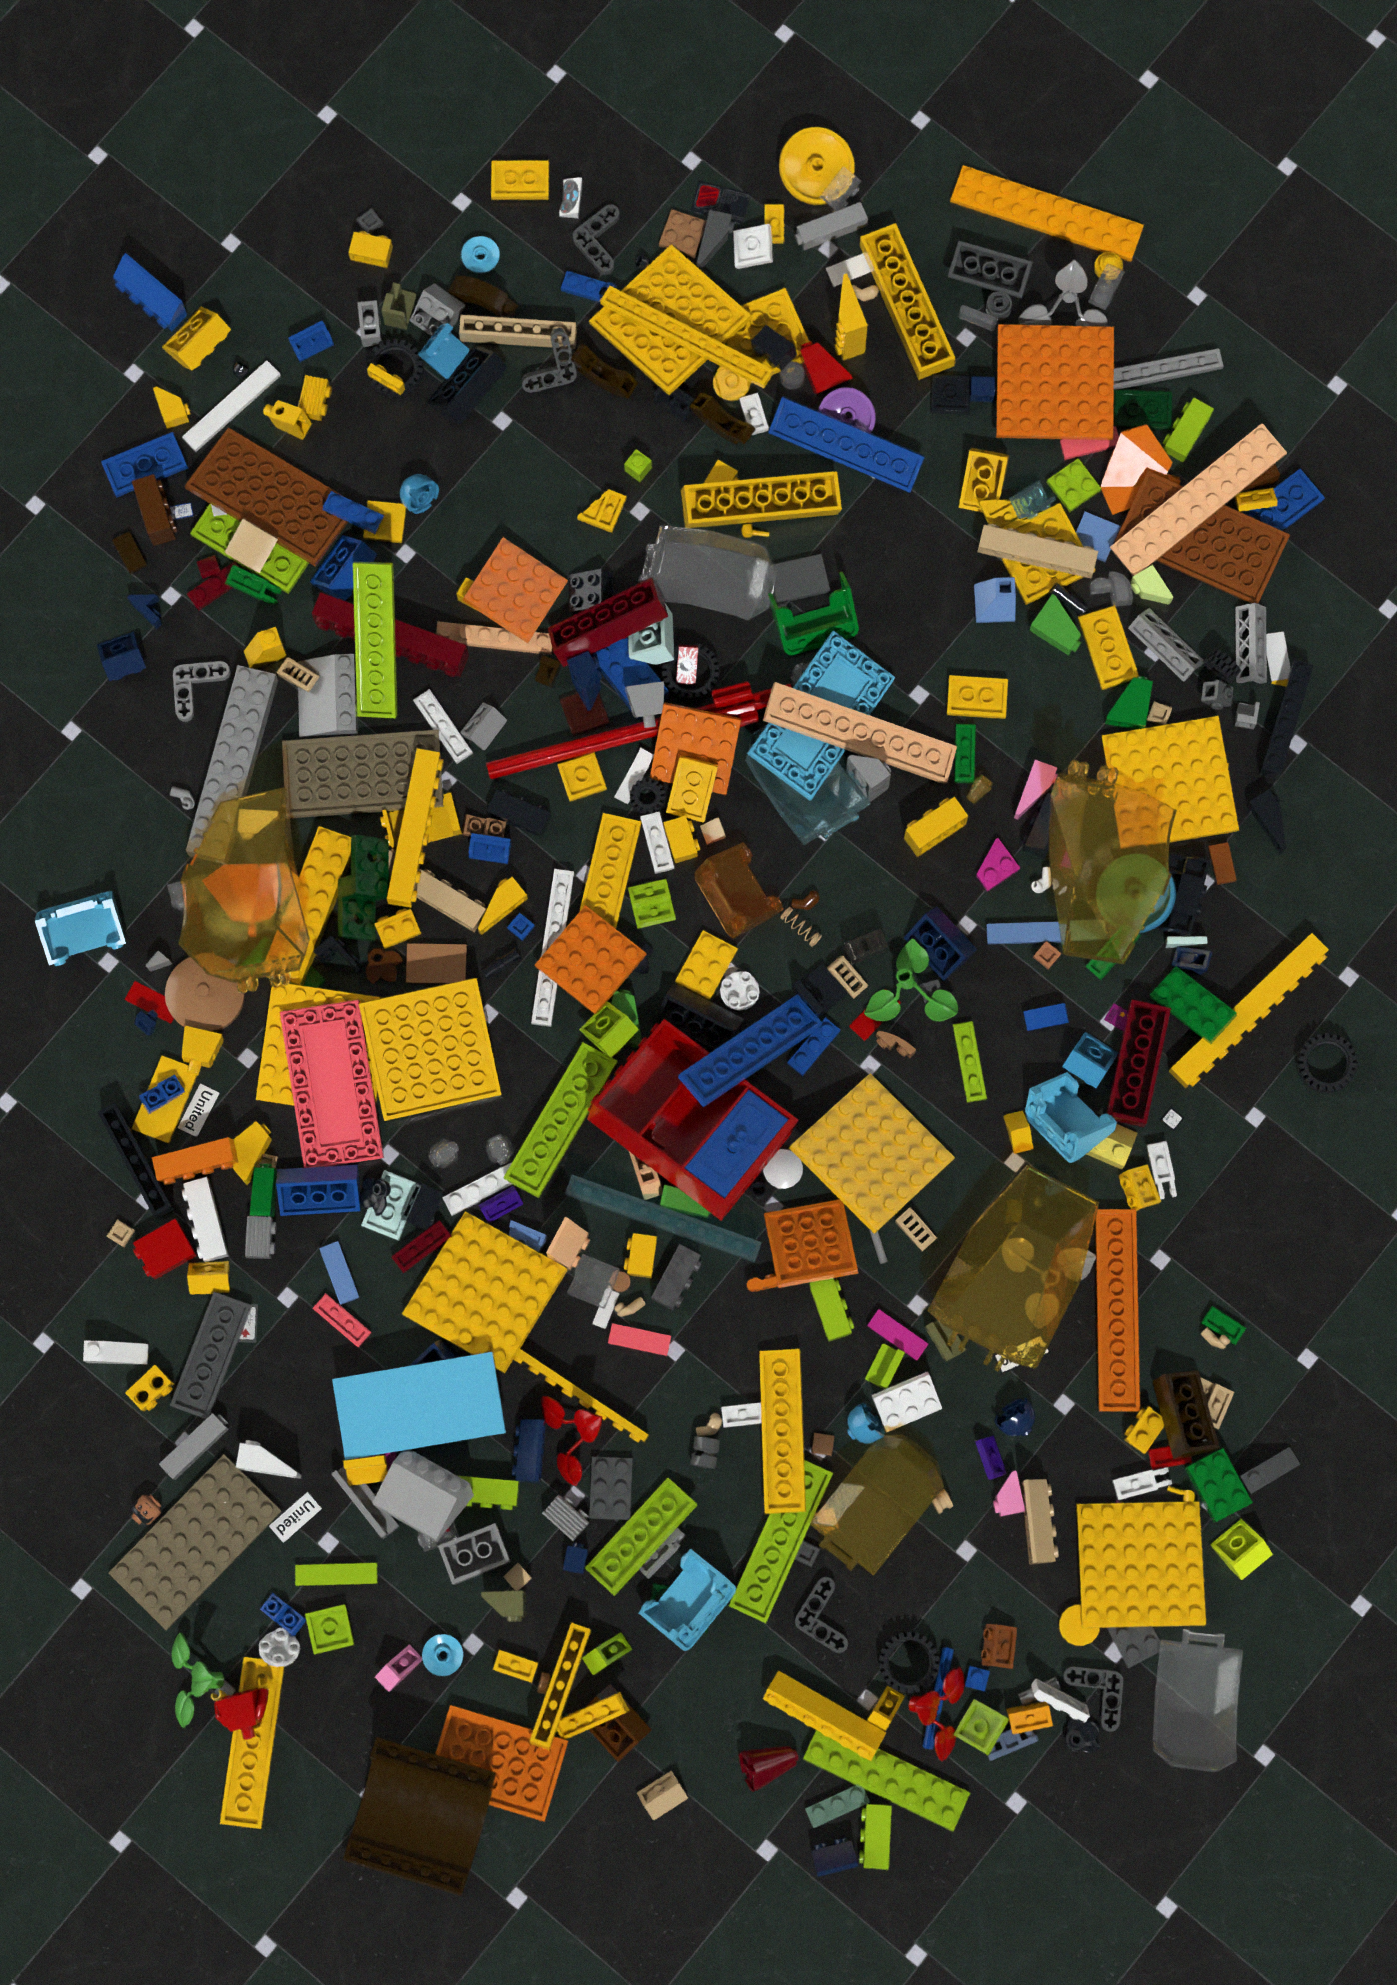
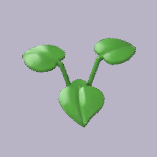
M911 939L903 947L896 961L898 969L896 978L899 982L896 984V996L889 990L876 992L871 997L864 1014L876 1021H888L895 1018L901 1010V1006L897 1002L900 997L901 988L911 989L915 987L929 1001L925 1005V1012L933 1021H944L955 1016L958 1013V1003L954 996L946 990H936L932 998H930L917 985L913 972H923L929 964V956L915 939Z
M179 1632L172 1647L173 1664L177 1669H181L183 1665L186 1668L192 1669V1691L188 1692V1694L184 1690L181 1691L175 1703L177 1720L182 1728H186L194 1714L192 1695L200 1697L209 1689H221L224 1684V1676L222 1672H209L206 1665L201 1661L196 1662L194 1666L188 1664L187 1660L190 1657L189 1645L183 1633Z

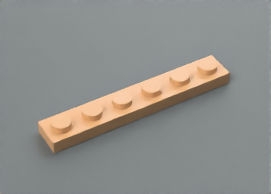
M437 622V635L467 646L552 655V645L548 633L535 632L530 641L526 643L502 628Z

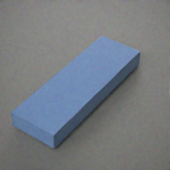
M337 1241L319 1248L340 1305L360 1298L339 1242Z

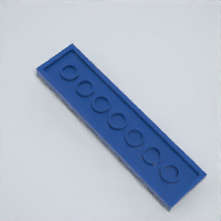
M784 396L781 398L768 432L909 493L912 491L925 458L920 453Z
M797 994L679 1074L678 1078L697 1101L705 1107L815 1032L823 1023Z

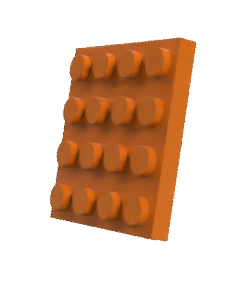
M503 537L462 600L528 643L568 580Z
M664 702L650 778L673 784L681 755L719 765L712 792L726 795L742 719Z
M585 905L537 961L535 967L592 1013L596 1014L647 954Z
M840 1199L764 1213L778 1288L858 1274L845 1207Z

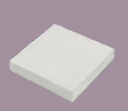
M770 224L733 231L735 267L737 269L773 262Z

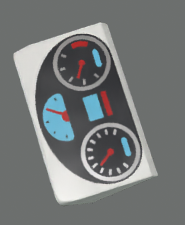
M582 178L563 180L560 217L579 218Z

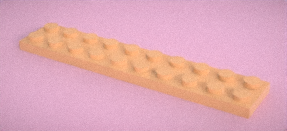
M1261 423L1115 542L1110 549L1133 576L1140 573L1283 458L1287 452Z
M776 682L773 684L763 721L865 757L879 759L882 763L885 762L888 765L942 784L948 782L957 749L955 745Z

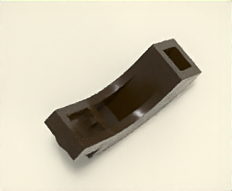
M456 276L448 291L449 294L460 302L478 304L501 318H513L518 308L517 304L507 298L508 295L489 283L469 276Z
M580 344L570 359L584 377L617 396L629 399L638 384L627 371L618 370L607 365L586 345Z
M700 392L689 406L704 424L733 444L738 442L745 444L756 430L753 425L731 416L717 403L713 396Z

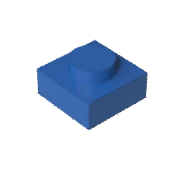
M519 913L507 929L523 941L535 925Z
M969 1666L965 1686L985 1691L990 1671Z

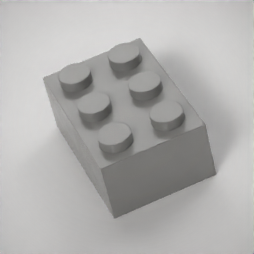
M496 1523L438 1546L453 1585L511 1563Z

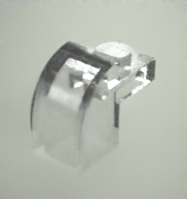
M1109 572L1107 580L1101 577L1091 581L1089 587L1090 594L1110 592L1111 605L1116 607L1132 604L1131 584L1121 573Z
M454 1521L450 1525V1531L445 1532L437 1542L417 1531L418 1542L423 1547L424 1552L436 1549L441 1544L459 1538Z

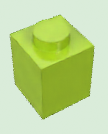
M636 449L624 463L625 472L641 482L652 469V460Z

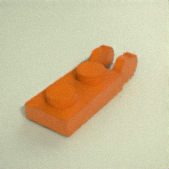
M776 1273L766 1275L764 1280L755 1277L746 1283L748 1290L751 1292L778 1287Z

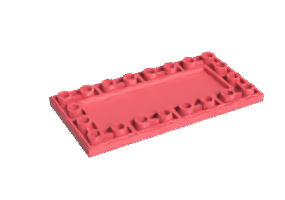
M359 1000L280 1012L304 1168L328 1167L384 1158L364 1027L358 1004L360 1003Z

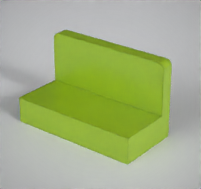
M882 1344L865 1379L883 1389H887L905 1352Z

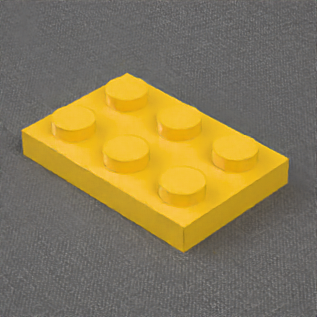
M492 161L491 199L549 200V161Z
M949 675L947 715L1006 719L1008 679Z
M680 755L666 813L681 817L686 816L688 819L705 822L719 765Z
M703 930L677 976L675 983L710 1001L738 948Z

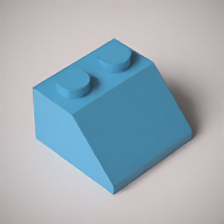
M1085 1032L1062 1067L1069 1073L1084 1080L1088 1085L1097 1088L1119 1053Z

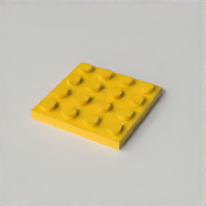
M786 288L741 305L751 314L752 319L726 342V346L773 369L774 374L782 370L777 367L773 368L765 358L756 356L751 344V340L765 325L794 344L796 351L802 349V344L809 342ZM799 355L784 370L801 364Z
M1060 503L1008 527L1017 530L1018 533H1033L1040 538L1051 537L1056 539L1057 542H1072L1075 546L1083 547ZM1001 558L1009 575L1015 577V586L1025 605L1050 594V590L1055 583L1065 587L1084 578Z

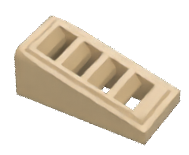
M289 657L285 659L277 671L280 677L308 693L320 677ZM294 667V670L288 675L291 668ZM298 670H300L299 674L294 679V675L297 673ZM304 673H306V675H305V677L303 678V680H302L301 682H299V680H300V678L302 677V675H303ZM309 676H311L312 679L310 680L308 685H304Z
M839 956L827 967L853 999L869 986L844 956ZM842 964L843 967L837 972L835 969ZM848 970L849 973L842 978L840 975ZM851 976H854V979L849 984H847L846 981ZM859 982L860 985L852 990L851 987Z
M911 1208L907 1209L895 1221L922 1252L937 1239ZM911 1216L913 1219L905 1225L903 1222ZM917 1222L918 1225L910 1231L908 1228ZM922 1228L924 1231L915 1237L914 1234ZM928 1234L930 1237L921 1244L919 1240Z

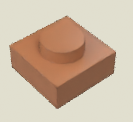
M1046 941L1033 958L1049 970L1062 953Z

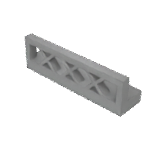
M1257 603L1236 607V665L1241 669L1236 677L1237 683L1249 681L1259 684L1267 683L1266 607ZM1249 610L1248 618L1245 621L1242 620V611ZM1247 628L1249 630V635L1244 640L1242 638V633ZM1246 647H1248L1249 654L1244 659L1242 657V652ZM1248 666L1249 676L1243 677V670Z
M1150 608L1138 615L1128 627L1183 682L1204 663V660Z
M344 1466L332 1473V1476L382 1539L399 1527L391 1515L372 1504L376 1495L367 1484L349 1486Z

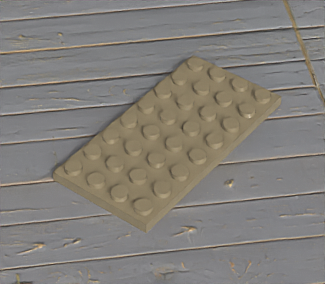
M439 730L282 741L286 818L382 812L385 809L386 811L405 810L416 750L418 748L440 752ZM438 771L437 778H440L438 790L435 789L434 796L436 797L435 808L444 807L442 771Z
M223 1455L117 1563L109 1574L165 1630H168L267 1528L282 1510L240 1469L236 1468V1465L226 1455Z

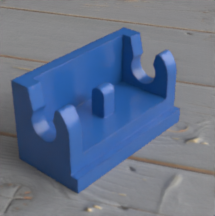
M323 321L288 338L299 362L334 345Z
M471 833L469 845L470 859L508 864L511 839Z

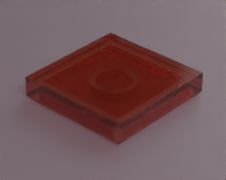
M578 693L560 699L573 737L610 724L599 694L592 709L587 711Z

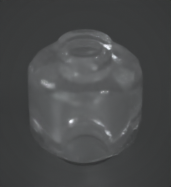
M791 361L780 371V381L785 388L791 390L798 389L804 383L805 370L798 362Z
M499 1134L487 1140L488 1143L485 1145V1150L492 1163L499 1162L500 1165L511 1161L510 1157L514 1154V1149L507 1136Z
M442 1139L430 1148L428 1156L436 1168L445 1169L458 1160L459 1148L454 1141L450 1142L447 1139Z

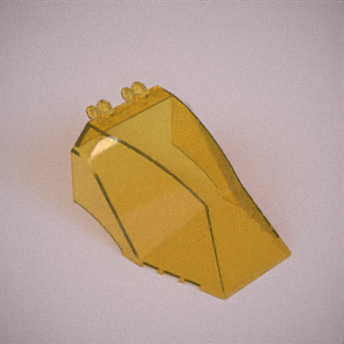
M1072 760L1068 766V774L1059 773L1051 792L1049 822V860L1062 952L1067 956L1125 964L1136 945L1134 941L1140 930L1144 931L1145 926L1143 925L1149 914L1151 912L1154 913L1156 910L1153 907L1160 895L1164 896L1172 874L1169 873V843L1177 810L1146 793L1116 784L1119 774L1117 768L1109 769L1108 766H1101L1097 773L1098 780L1087 778L1090 768L1088 762L1079 763L1078 760Z
M283 787L221 801L211 818L212 825L208 832L203 833L204 839L199 848L194 849L195 856L190 864H186L180 880L183 888L184 911L178 944L207 975L233 983L238 982L237 989L241 994L246 993L247 989L251 992L256 991L259 985L258 978L270 976L269 983L271 987H278L280 982L284 986L288 985L291 981L290 972L298 971L301 968L310 940L305 923L301 887L294 862L287 789Z
M1027 1164L972 1225L928 1309V1312L942 1325L953 1330L947 1345L951 1346L955 1341L957 1333L964 1336V1339L960 1343L958 1351L962 1352L970 1339L990 1350L983 1362L984 1365L987 1366L990 1363L994 1353L1001 1356L995 1365L994 1370L999 1372L1005 1359L1018 1365L1036 1369L1081 1281L1100 1202Z

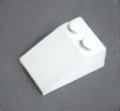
M246 1440L245 1444L240 1443L236 1468L244 1471L301 1479L302 1475L261 1447V1443Z

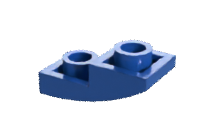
M1065 1003L1023 1011L1027 1031L1069 1023Z
M173 1075L158 1083L156 1087L139 1095V1099L148 1114L173 1101L185 1091L177 1077Z
M274 1593L270 1595L260 1608L261 1611L293 1636L297 1634L306 1622L302 1615Z

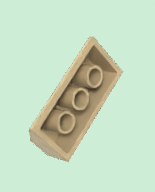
M1047 1479L1023 1480L1021 1482V1490L1025 1508L1024 1519L1029 1564L1055 1562V1558L1058 1557V1547L1053 1543V1537H1056L1055 1524H1051V1516H1054L1053 1504H1049L1048 1497L1052 1496L1051 1484H1047Z

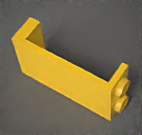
M451 793L443 794L444 807L431 808L430 815H433L431 827H427L426 834H429L428 843L462 834ZM385 809L382 810L383 816L380 817L382 827L387 828L388 835H385V839H389V847L391 846L392 849L397 850L404 810L387 813Z

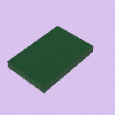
M1114 389L1113 427L1116 426L1117 429H1131L1147 424L1151 430L1171 431V391Z

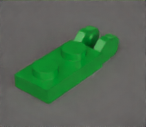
M235 565L232 566L225 582L226 585L259 600L262 599L272 605H276L277 600L264 594L265 589L275 594H280L282 591L279 587L270 584L269 581Z

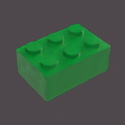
M1223 1448L1184 1468L1213 1523L1253 1503Z

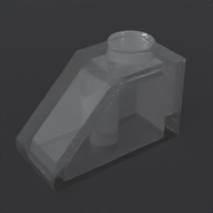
M1107 264L1088 302L1106 310L1110 306L1125 271Z

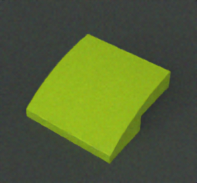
M666 879L628 887L637 929L676 920Z

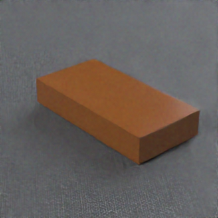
M1229 843L1209 846L1208 849L1216 885L1236 882L1237 879Z

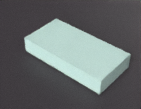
M1168 936L1165 940V948H1177V946L1205 948L1207 945L1206 936Z

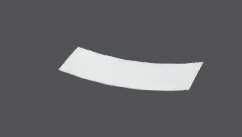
M640 748L625 779L615 794V798L626 804L629 803L630 790H632V786L636 784V781L642 780L654 757L653 754Z

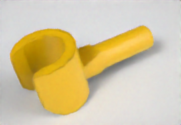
M744 524L741 528L742 535L745 538L756 535L769 537V532L753 530L752 524Z
M1168 1485L1167 1491L1184 1495V1502L1195 1501V1494L1192 1490H1182Z

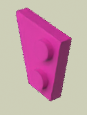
M997 838L976 876L988 892L1020 870V867L999 838Z

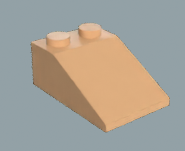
M565 1217L546 1252L548 1258L571 1271L572 1267H577L581 1259L578 1256L581 1250H586L590 1239H588L589 1234Z

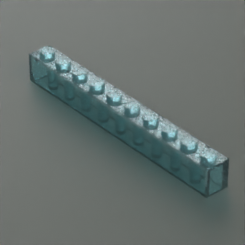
M575 1175L571 1176L565 1192L566 1196L752 1263L756 1262L762 1245L760 1241Z

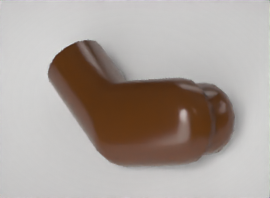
M812 890L803 900L793 898L791 908L810 910L818 903L819 893Z

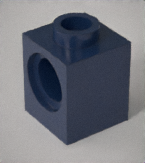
M972 376L970 401L993 402L994 396H997L995 377Z
M573 1543L572 1546H567L564 1571L584 1574L588 1549H584L585 1545Z

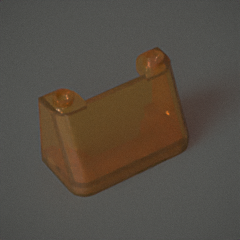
M744 842L707 858L695 871V880L731 938H736L779 914L784 909L779 898L773 895L766 897L748 867V864L751 862L752 853Z

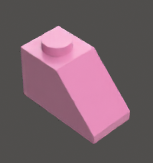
M1017 1471L1010 1473L996 1495V1501H993L995 1513H999L1000 1517L1025 1512Z
M409 1644L389 1661L375 1678L390 1692L423 1659Z

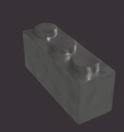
M679 1244L651 1299L671 1310H674L675 1306L679 1308L684 1299L681 1296L684 1289L688 1290L693 1282V1279L690 1277L694 1271L698 1272L703 1262L700 1260L701 1255Z

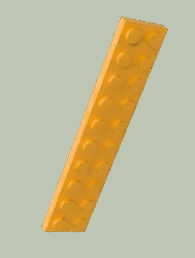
M964 165L950 201L951 203L1103 253H1115L1121 259L1130 262L1144 227L1143 224Z

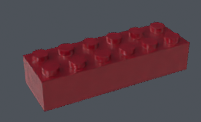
M651 577L549 627L548 632L553 652L562 666L565 667L568 665L567 660L587 651L592 655L594 652L608 647L621 639H625L635 632L644 630L646 627L660 622L669 616L663 595Z
M1131 1000L1129 1003L1106 1111L1117 1122L1145 1127L1147 1124L1171 1008Z

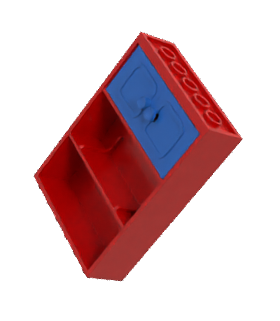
M664 1019L660 1024L656 1023L648 1038L644 1037L638 1045V1050L636 1052L632 1051L627 1058L625 1066L621 1065L614 1075L616 1076L613 1080L609 1079L605 1083L602 1093L600 1095L597 1093L588 1108L589 1115L587 1120L722 1221L790 1137L798 1119L745 1079L703 1107L680 1081L678 1076L710 1053Z

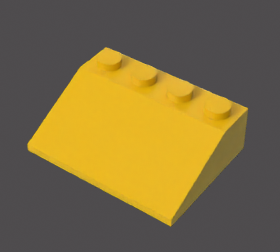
M847 273L843 274L838 323H836L837 337H835L836 352L842 356L843 360L865 353L868 327Z

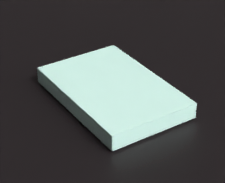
M384 1170L381 1179L387 1181L391 1186V1192L386 1197V1209L380 1216H376L373 1207L368 1208L361 1226L399 1241L406 1222L400 1219L416 1182Z

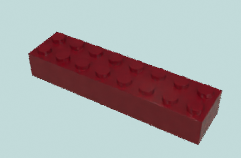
M320 592L311 613L317 627L324 631H328V629L335 631L336 635L343 638L349 636L355 641L354 604ZM395 619L396 657L404 656L412 663L419 664L421 662L426 664V667L436 671L440 669L448 676L455 677L456 675L461 677L469 657L467 645Z

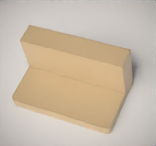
M672 1771L637 1792L638 1797L653 1820H656L688 1799Z

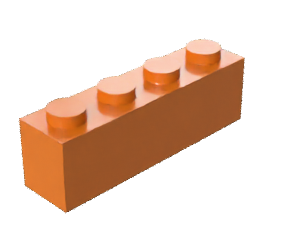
M229 1137L152 1157L156 1179L159 1182H164V1185L175 1183V1179L182 1177L183 1180L194 1178L195 1174L201 1172L202 1175L214 1172V1169L220 1167L222 1170L233 1167V1164L239 1163L234 1140Z

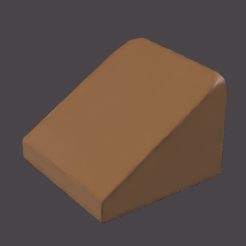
M814 1433L812 1453L832 1456L834 1436Z

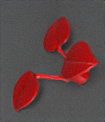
M543 1396L541 1408L546 1423L554 1429L560 1428L562 1423H575L581 1435V1438L567 1451V1454L561 1452L557 1457V1466L562 1477L568 1483L577 1486L582 1477V1467L578 1459L571 1456V1453L583 1440L590 1443L597 1438L602 1416L579 1409L576 1411L574 1419L566 1420L564 1419L565 1411L561 1404L551 1397Z
M959 1666L952 1669L945 1677L943 1684L944 1696L940 1697L938 1692L930 1691L921 1697L914 1695L909 1701V1710L918 1714L923 1725L928 1726L934 1723L940 1727L941 1731L935 1736V1750L940 1761L945 1760L952 1752L956 1736L953 1735L955 1729L952 1726L948 1725L945 1727L935 1718L940 1700L948 1699L949 1703L954 1704L962 1696L965 1679L963 1671Z

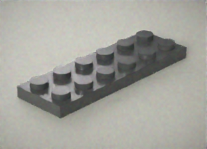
M216 1292L213 1293L170 1403L171 1407L204 1419L211 1415L252 1305Z

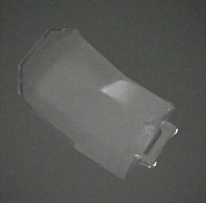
M662 525L659 528L656 544H647L646 559L638 582L641 583L652 577L663 595L664 602L690 604L734 615L744 620H750L767 610L770 606L768 594L773 593L777 570L765 546L708 530Z
M1183 1629L1181 1642L1160 1640L1154 1704L1153 1751L1173 1768L1218 1772L1237 1761V1704L1243 1650L1224 1648L1225 1634L1211 1635ZM1189 1640L1216 1643V1647L1188 1643Z

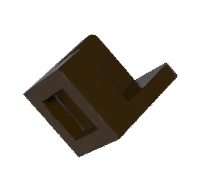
M542 655L535 681L553 688L561 670V663Z

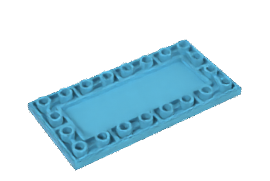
M833 630L793 689L870 715L896 677ZM768 722L747 754L810 801L839 761L845 749Z
M493 1352L332 1379L345 1460L506 1433Z

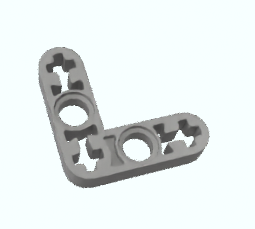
M217 661L183 664L175 667L173 670L175 712L179 720L187 722L194 716L192 683L226 680L231 672L227 663ZM210 667H212L213 671H219L220 667H223L226 671L223 672V675H219L218 672H212L214 676L211 677ZM205 668L207 670L206 676L198 677L196 675L197 670ZM190 669H193L192 673L194 678H191V675L188 674L191 673ZM181 670L188 674L184 675L183 679L177 675L181 673ZM183 688L189 690V695L186 698L178 696V692ZM182 703H186V708L190 711L186 716L180 713L183 711Z

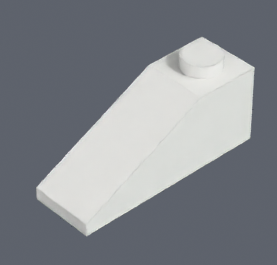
M84 1341L83 1361L86 1363L148 1365L149 1344Z

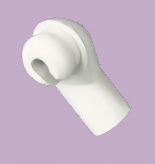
M1043 867L1042 878L1031 884V888L1035 893H1042L1051 886L1052 868Z

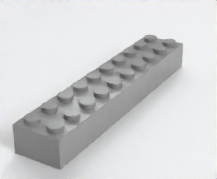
M237 666L186 848L187 854L191 857L224 865L228 863L239 824L240 809H243L277 687L278 679L276 674Z

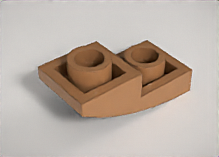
M465 815L461 835L471 837V833L504 838L506 822L492 818L484 819Z
M883 1031L876 1033V1042L883 1049L887 1047L891 1050L896 1045V1050L903 1057L907 1055L911 1058L915 1054L916 1049L905 1040Z

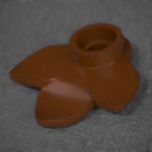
M382 948L370 950L368 953L369 964L366 967L368 980L375 984L381 977L385 981L395 982L397 979L395 966L403 962L401 956L395 951L385 952ZM381 955V960L375 961L374 957Z

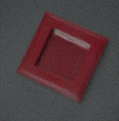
M215 555L197 561L202 579L221 572Z

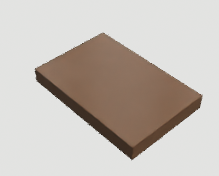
M407 944L406 984H449L466 980L467 944Z

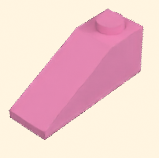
M1037 760L1034 761L1014 816L1015 819L1018 820L1050 790L1051 785H1056L1059 776L1056 774L1057 767Z

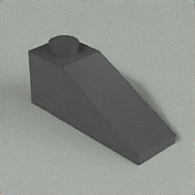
M709 210L697 260V268L700 270L703 269L728 240L729 233H733L735 222H732V214Z
M1288 1447L1240 1475L1239 1478L1249 1495L1299 1466L1300 1463L1291 1448Z

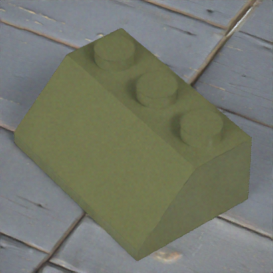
M481 1592V1597L502 1617L507 1618V1621L520 1622L522 1617H527L526 1592Z

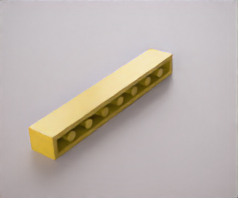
M418 748L416 750L387 895L388 904L412 908V903L417 900L418 891L415 890L416 883H420L422 872L419 871L420 864H424L425 853H423L424 845L427 846L429 834H426L427 827H431L433 815H430L431 808H435L436 797L434 796V791L439 788L440 778H437L438 771H442L444 763L440 752Z

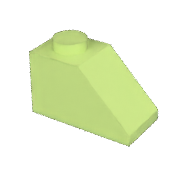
M1153 565L1132 577L1131 588L1142 599L1163 604H1170L1172 602L1173 595Z

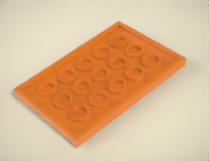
M450 1705L435 1755L495 1772L496 1777L489 1805L545 1822L568 1740L554 1736L551 1748L547 1750L530 1744V1738L533 1733L532 1729Z

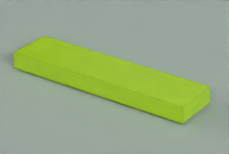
M973 1021L953 1024L966 1101L969 1103L987 1100Z
M378 1563L295 1565V1586L378 1584Z

